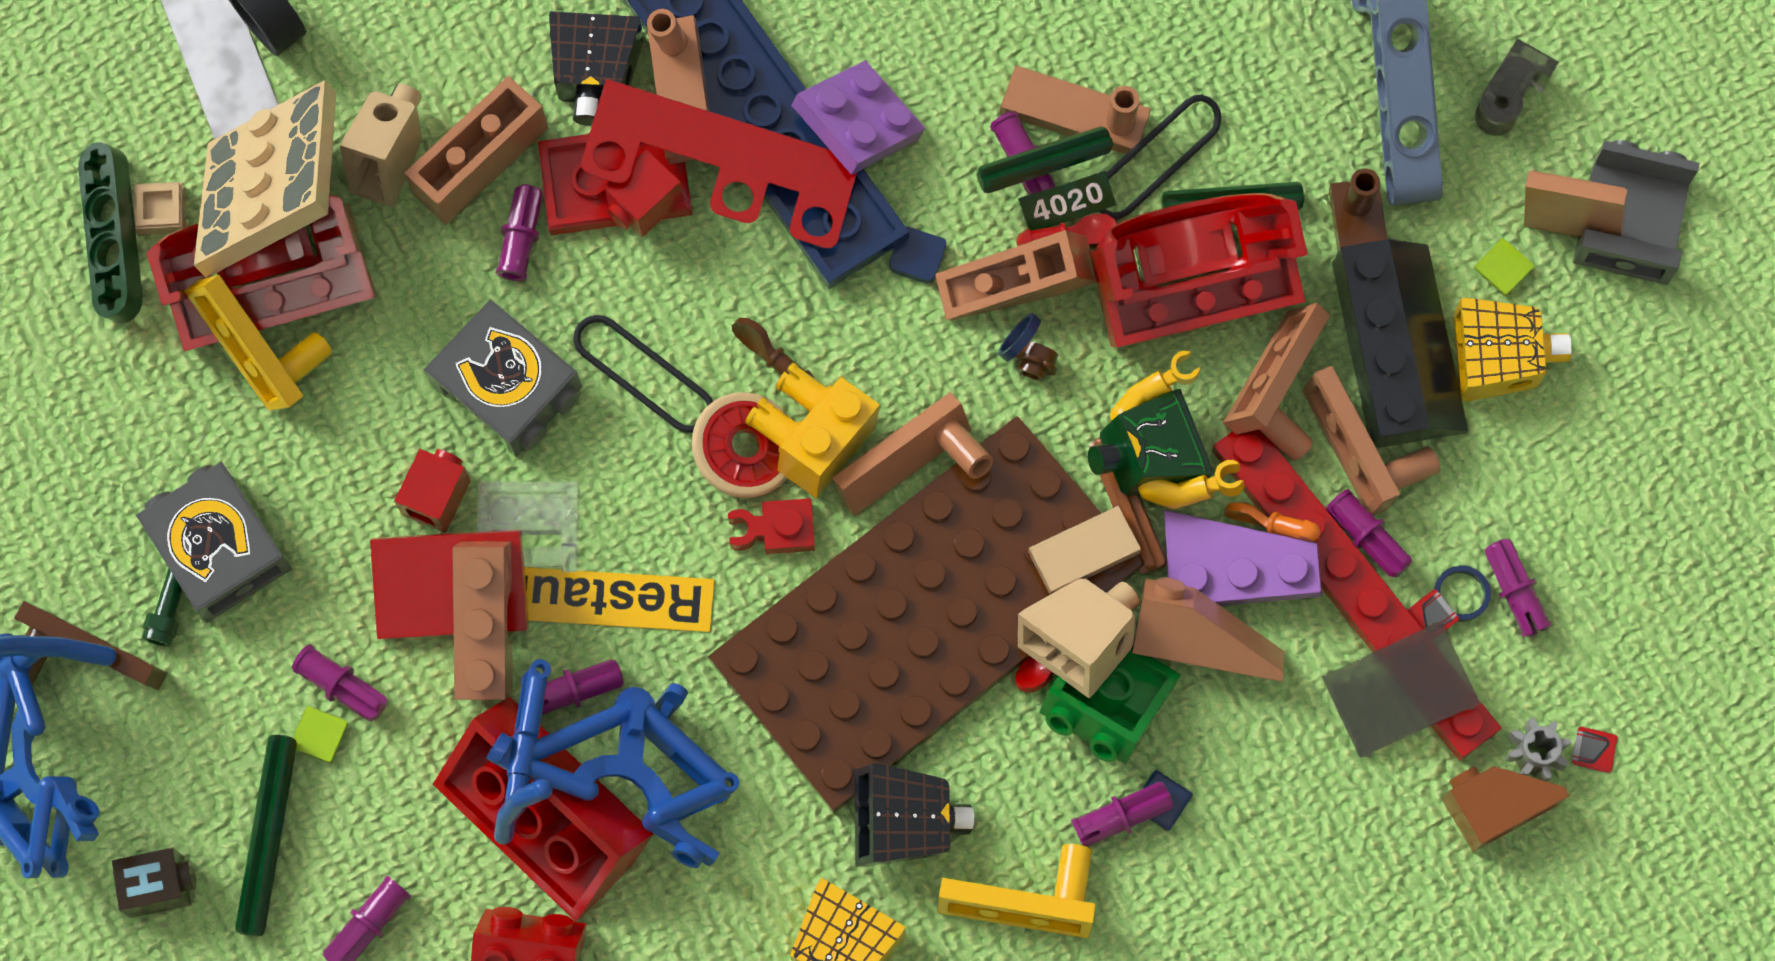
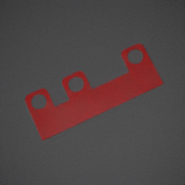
M606 79L581 160L582 169L587 174L615 183L627 181L631 175L641 142L720 167L710 200V207L714 213L743 223H752L759 216L768 183L799 192L790 224V233L794 238L823 248H831L837 244L857 172L851 175L829 149ZM610 141L621 146L625 153V161L618 170L605 171L596 165L593 155L595 148L599 144ZM742 182L752 190L753 203L747 210L736 212L730 210L724 204L722 193L728 184ZM821 207L830 213L833 225L829 233L816 237L805 231L802 225V216L807 209Z

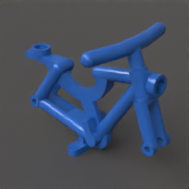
M1 634L0 846L5 845L20 864L21 873L24 878H38L41 874L42 866L52 878H64L69 868L66 854L70 830L76 841H95L99 833L94 822L99 816L100 811L96 803L91 799L79 796L77 783L72 777L47 776L40 780L36 775L32 764L31 744L35 736L41 735L46 727L28 671L42 657L65 658L95 665L111 666L115 663L117 654L109 646L64 637ZM15 701H16V704H17V707H18V711H17L16 716H15V718H14V720H13V714H14V708H15ZM12 729L14 766L4 772ZM21 793H24L25 797L35 804L32 822L14 800ZM55 807L57 810L50 846L46 840L51 808Z
M543 659L535 660L521 678L522 687L513 738L501 732L486 757L487 760L507 770L506 776L508 777L505 802L498 810L496 817L495 840L503 845L510 843L514 838L517 819L527 807L548 799L552 795L553 788L590 801L594 800L599 794V787L595 781L603 777H621L633 782L642 790L648 801V812L642 820L643 827L674 845L675 848L672 851V855L678 862L690 868H698L701 863L707 866L712 865L720 852L688 834L679 821L715 804L723 803L738 788L739 779L735 774L727 772L669 720L672 714L684 702L688 691L679 684L671 683L654 703L652 696L644 689L638 687L626 688L618 695L613 707L537 739L547 679L551 672V667ZM536 668H541L543 674L536 671ZM620 725L617 755H602L586 761L574 773L540 761ZM645 737L699 786L672 798L660 777L643 763ZM725 780L730 781L731 787L727 786Z

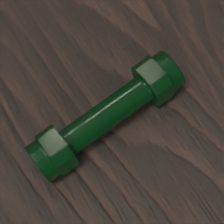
M169 568L155 613H147L141 637L142 640L163 647H171L172 641L176 637L179 623L174 617L183 591Z

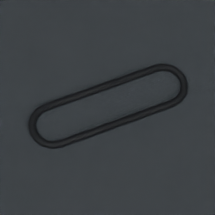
M1201 94L1191 96L1178 106L1106 172L1108 180L1191 104L1204 102L1212 108L1215 119L1213 127L1125 209L1120 212H1112L1107 209L1099 212L1107 214L1114 219H1121L1135 210L1215 136L1220 129L1222 121L1218 104L1211 97Z
M593 315L586 317L577 325L574 331L573 342L575 349L582 357L674 428L682 432L693 433L695 425L689 426L678 422L586 351L581 344V333L591 323H604L701 396L708 406L713 400L705 390L614 320L603 315Z

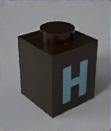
M173 847L112 860L119 911L128 917L135 918L192 905L190 890L196 889L195 870L190 859L185 860L184 855Z

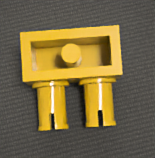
M792 363L787 368L789 374L784 372L776 384V389L782 391L807 409L809 414L803 421L795 422L770 404L766 398H762L757 403L759 409L753 407L745 423L779 446L777 471L817 499L832 481V477L840 472L876 429L880 404L841 376L833 386L825 387L800 369L796 363Z

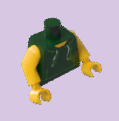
M1185 350L1174 355L1171 361V369L1165 373L1158 370L1125 392L1110 411L1111 422L1100 431L1102 444L1092 446L1088 450L1089 467L1095 475L1113 472L1120 491L1126 496H1142L1146 501L1172 510L1211 499L1213 492L1219 491L1225 496L1235 497L1244 489V480L1234 483H1226L1222 480L1225 475L1236 473L1241 469L1237 461L1226 460L1221 462L1217 466L1215 476L1211 477L1214 474V470L1181 389L1172 391L1171 385L1176 382L1184 385L1191 384L1198 379L1200 374V367L1187 375L1181 374L1177 370V365L1192 355V352Z

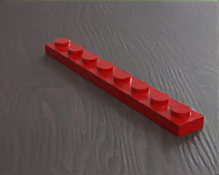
M1260 430L1237 435L1232 431L1213 445L1212 452L1220 462L1234 460L1240 464L1241 469L1236 473H1230L1235 481L1244 480L1243 491L1265 516L1270 517L1273 512H1279L1282 516L1304 521L1308 520L1319 525L1321 535L1313 543H1317L1319 548L1322 590L1459 762L1497 734L1502 727L1358 548L1353 545L1350 538L1275 445Z

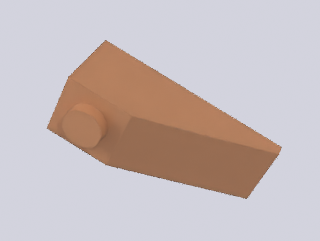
M1064 230L936 273V281L946 320H956L1046 299L1096 283L1087 236Z
M1159 578L1157 581L1145 579L1132 653L1282 682L1284 675V651L1196 588L1188 587L1183 582L1173 578Z

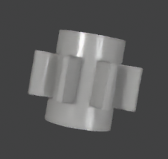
M1532 717L1525 723L1526 735L1518 730H1513L1507 737L1510 742L1517 746L1515 750L1505 757V760L1508 762L1516 761L1517 765L1521 768L1519 774L1526 776L1529 773L1538 774L1540 780L1548 781L1551 778L1549 766L1561 771L1568 766V761L1560 756L1562 750L1571 744V740L1560 739L1559 735L1555 732L1557 722L1553 721L1548 727H1538L1537 721ZM1533 742H1535L1537 748H1546L1548 753L1542 759L1539 753H1530L1528 747Z

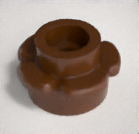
M1029 341L1013 360L1019 363L1016 369L1018 373L1033 380L1044 381L1046 375L1056 374L1057 368L1055 363L1059 355L1044 345Z

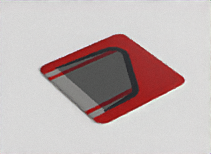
M1436 589L1429 592L1407 609L1432 641L1459 620L1457 614Z
M1579 727L1576 734L1572 764L1606 773L1611 772L1617 736L1612 733Z

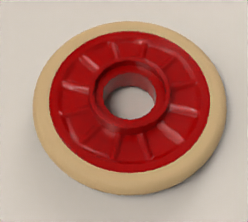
M739 392L720 397L703 410L694 426L692 452L699 471L713 487L734 497L754 498L763 496L776 490L787 480L786 476L777 471L779 446L745 423L753 407L759 409L757 403L762 398H766L761 395ZM766 398L770 404L786 414L780 406ZM738 433L751 434L758 443L756 455L750 458L739 456L732 446L734 435Z

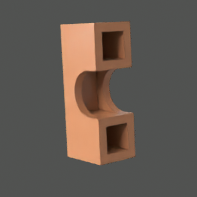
M461 541L453 547L454 700H505L513 691L512 641L508 640L507 605L509 594L512 592L511 541Z

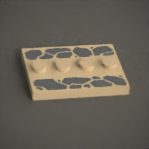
M325 80L270 110H260L248 122L208 143L194 266L206 278L328 215L336 92Z

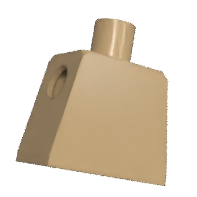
M397 84L391 96L377 91L370 93L340 144L350 194L394 208L406 180L404 172L412 166L422 139L417 110L422 96L412 86Z
M1077 579L1018 614V648L1090 698L1128 654L1134 644L1135 615L1132 611L1139 606V597L1136 591L1125 582H1119L1106 593L1087 579Z

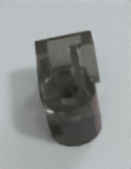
M1517 38L1483 92L1475 112V121L1478 127L1485 133L1493 136H1501L1508 133L1514 127L1523 107V98L1530 87L1543 93L1559 61Z

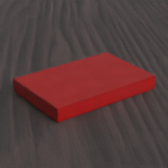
M589 134L537 141L550 236L618 226L606 211L609 205L604 188L612 181L587 174L581 166ZM603 142L594 150V161L602 170L615 171L624 164L625 153L617 143ZM640 142L635 160L644 151L648 150L681 182L684 200L663 219L693 215L686 163L669 165L663 149Z
M522 529L370 539L377 639L454 635L453 547L461 541H511L512 592H510L508 597L507 632L528 630Z

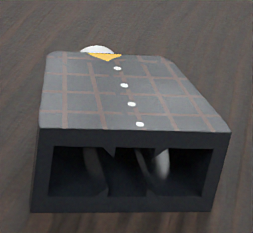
M550 11L549 25L553 75L558 99L564 102H574V122L580 125L592 126L606 79L631 86L643 45L644 36L640 17Z
M875 763L855 770V867L901 862L947 853L950 849V834L969 835L972 832L974 826L973 808L970 804L950 803V785L945 778Z

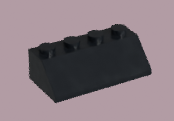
M1386 239L1340 247L1332 262L1366 428L1375 447L1382 448L1467 433L1468 426L1429 246L1427 244Z

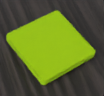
M1504 238L1500 239L1474 266V269L1504 296L1508 295L1534 268V264Z
M307 706L293 736L297 742L296 751L331 763L346 731L348 721Z

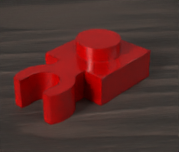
M811 498L762 502L763 516H754L749 511L743 509H736L728 513L729 524L742 523L748 527V531L744 536L729 538L730 548L733 550H746L751 548L756 541H764L766 554L815 551Z

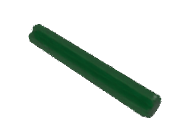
M270 735L267 740L235 925L236 932L241 935L263 936L266 929L297 747L296 740L286 735Z

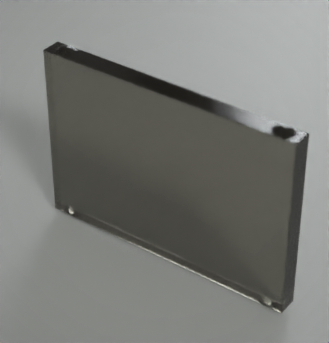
M1442 621L1438 623L1433 622L1429 627L1335 671L1330 670L1326 675L1322 676L1360 758L1370 757L1377 750L1467 709L1472 710L1481 703Z

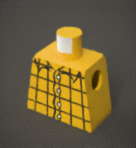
M1461 298L1453 314L1458 383L1462 402L1534 389L1539 386L1546 374V363L1570 361L1571 338L1569 333L1543 334L1541 311L1537 307L1474 298Z
M821 877L793 945L790 958L791 961H886L905 937L906 927Z

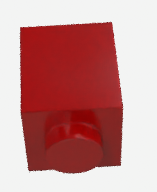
M648 150L644 151L634 161L631 175L627 181L623 183L610 182L604 188L609 205L606 211L609 216L623 230L631 227L641 237L646 235L684 200L681 182Z
M419 448L394 500L401 515L446 533L471 482L465 467L462 466L463 461L454 454L441 449H436L435 453L432 454Z

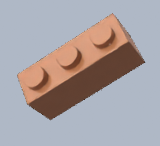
M508 75L404 172L412 194L439 220L447 225L548 130L543 107Z

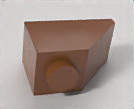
M1475 766L1449 781L1453 789L1442 798V801L1472 852H1475L1559 806L1570 795L1564 786L1495 766L1479 773Z

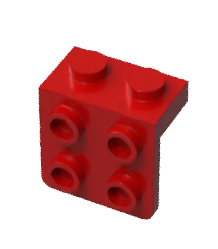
M506 906L486 909L473 933L471 961H577L585 943L587 923L575 922L569 916L562 914H549L544 917L527 915L517 908Z

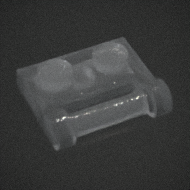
M479 482L477 532L522 529V535H561V548H523L524 566L561 567L562 572H578L579 484L578 482Z

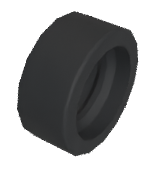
M229 0L253 34L276 56H279L307 33L303 22L288 0Z

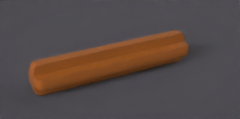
M1100 437L1089 445V449L1092 446L1102 444ZM1113 472L1100 475L1113 508L1119 506L1141 548L1138 556L1144 564L1138 568L1141 574H1150L1160 570L1166 565L1167 560L1141 497L1123 494Z

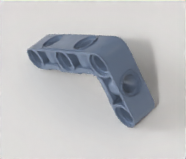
M1351 0L1355 11L1368 12L1371 15L1385 184L1389 203L1391 206L1441 200L1442 173L1427 0ZM1405 24L1410 29L1411 41L1405 49L1398 51L1392 45L1391 34L1395 27ZM1413 120L1419 127V137L1413 145L1404 147L1399 138L1400 130L1405 123Z

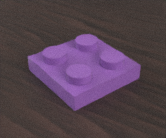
M866 60L798 93L791 105L851 175L918 141L925 130L921 122Z

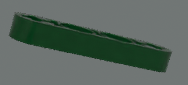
M96 142L86 147L81 154L78 164L92 303L94 310L99 316L118 323H128L140 312L143 301L128 161L126 155L121 150L102 142ZM113 199L115 203L113 215L103 222L101 218L102 208L108 200ZM118 243L120 248L118 259L113 265L107 266L106 254L112 245Z

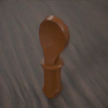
M738 318L732 324V332L736 338L751 351L760 355L767 362L766 366L768 368H773L780 375L784 372L789 374L787 368L796 362L784 353L783 348L780 347L775 350L772 347L767 331L759 323L749 318ZM809 370L805 371L807 374L814 378L813 374Z

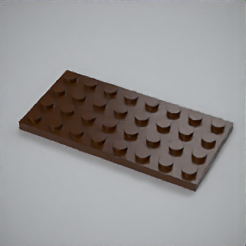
M1018 416L1014 417L980 444L993 457V465L984 476L972 479L955 463L708 656L710 663L833 814L855 797L856 769L873 763L895 766L1030 657L1018 648V614L1050 594L1028 553L1029 547L1101 514ZM1136 555L1087 578V580L1107 593L1119 582H1126L1139 571L1138 568L1144 563Z

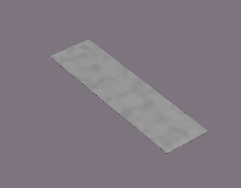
M161 0L214 139L248 122L260 110H270L278 105L249 29L229 0Z

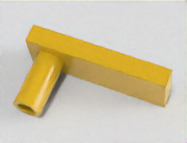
M220 275L199 279L184 290L187 297L268 411L290 408L301 399L303 394L296 386V383L332 354L328 342L320 334L312 332L278 359Z
M1065 844L1062 846L1054 896L942 878L937 913L1089 939L1096 904L1085 902L1092 850L1079 844Z

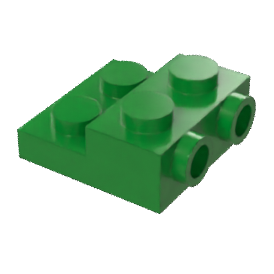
M1133 646L1090 698L1058 676L1048 690L1039 711L1040 714L1046 717L1047 725L1054 732L1064 736L1074 733L1090 743L1089 748L1091 752L1105 762H1113L1117 759L1126 765L1181 674L1153 657L1132 653Z

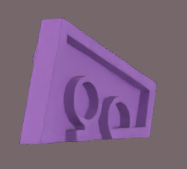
M1164 510L1169 578L1177 579L1188 587L1196 588L1218 605L1227 606L1323 597L1317 543Z

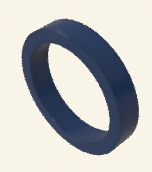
M1034 313L1026 315L1005 338L999 348L998 356L1006 362L1017 356L1038 330L1041 319Z
M1464 565L1453 566L1439 576L1434 589L1440 593L1442 582L1453 574L1463 573L1474 577L1480 583L1483 590L1482 605L1478 610L1469 614L1456 613L1459 617L1457 622H1468L1478 618L1488 607L1491 598L1490 585L1485 576L1475 568Z

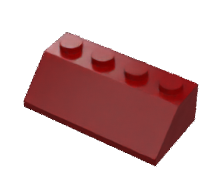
M509 696L473 718L432 785L577 922L634 864L654 833L647 831L643 827L642 821L597 780L595 783L599 787V794L594 800L590 801L553 788L552 795L548 799L527 807L517 819L513 840L508 844H499L494 838V829L498 810L505 802L508 783L507 770L487 760L486 757L501 732L513 738L518 704ZM541 725L537 739L549 734ZM566 749L540 760L571 773H574L582 765Z

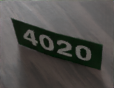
M1106 171L1018 198L1030 231L1059 225L1060 223H1065L1117 205Z

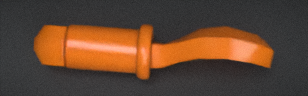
M1233 502L1226 505L1224 513L1226 517L1264 527L1268 533L1308 542H1315L1321 535L1319 525L1314 522L1282 516L1279 512H1273L1270 517H1267L1259 508L1247 502Z

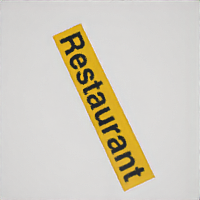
M525 567L528 621L710 632L714 579Z

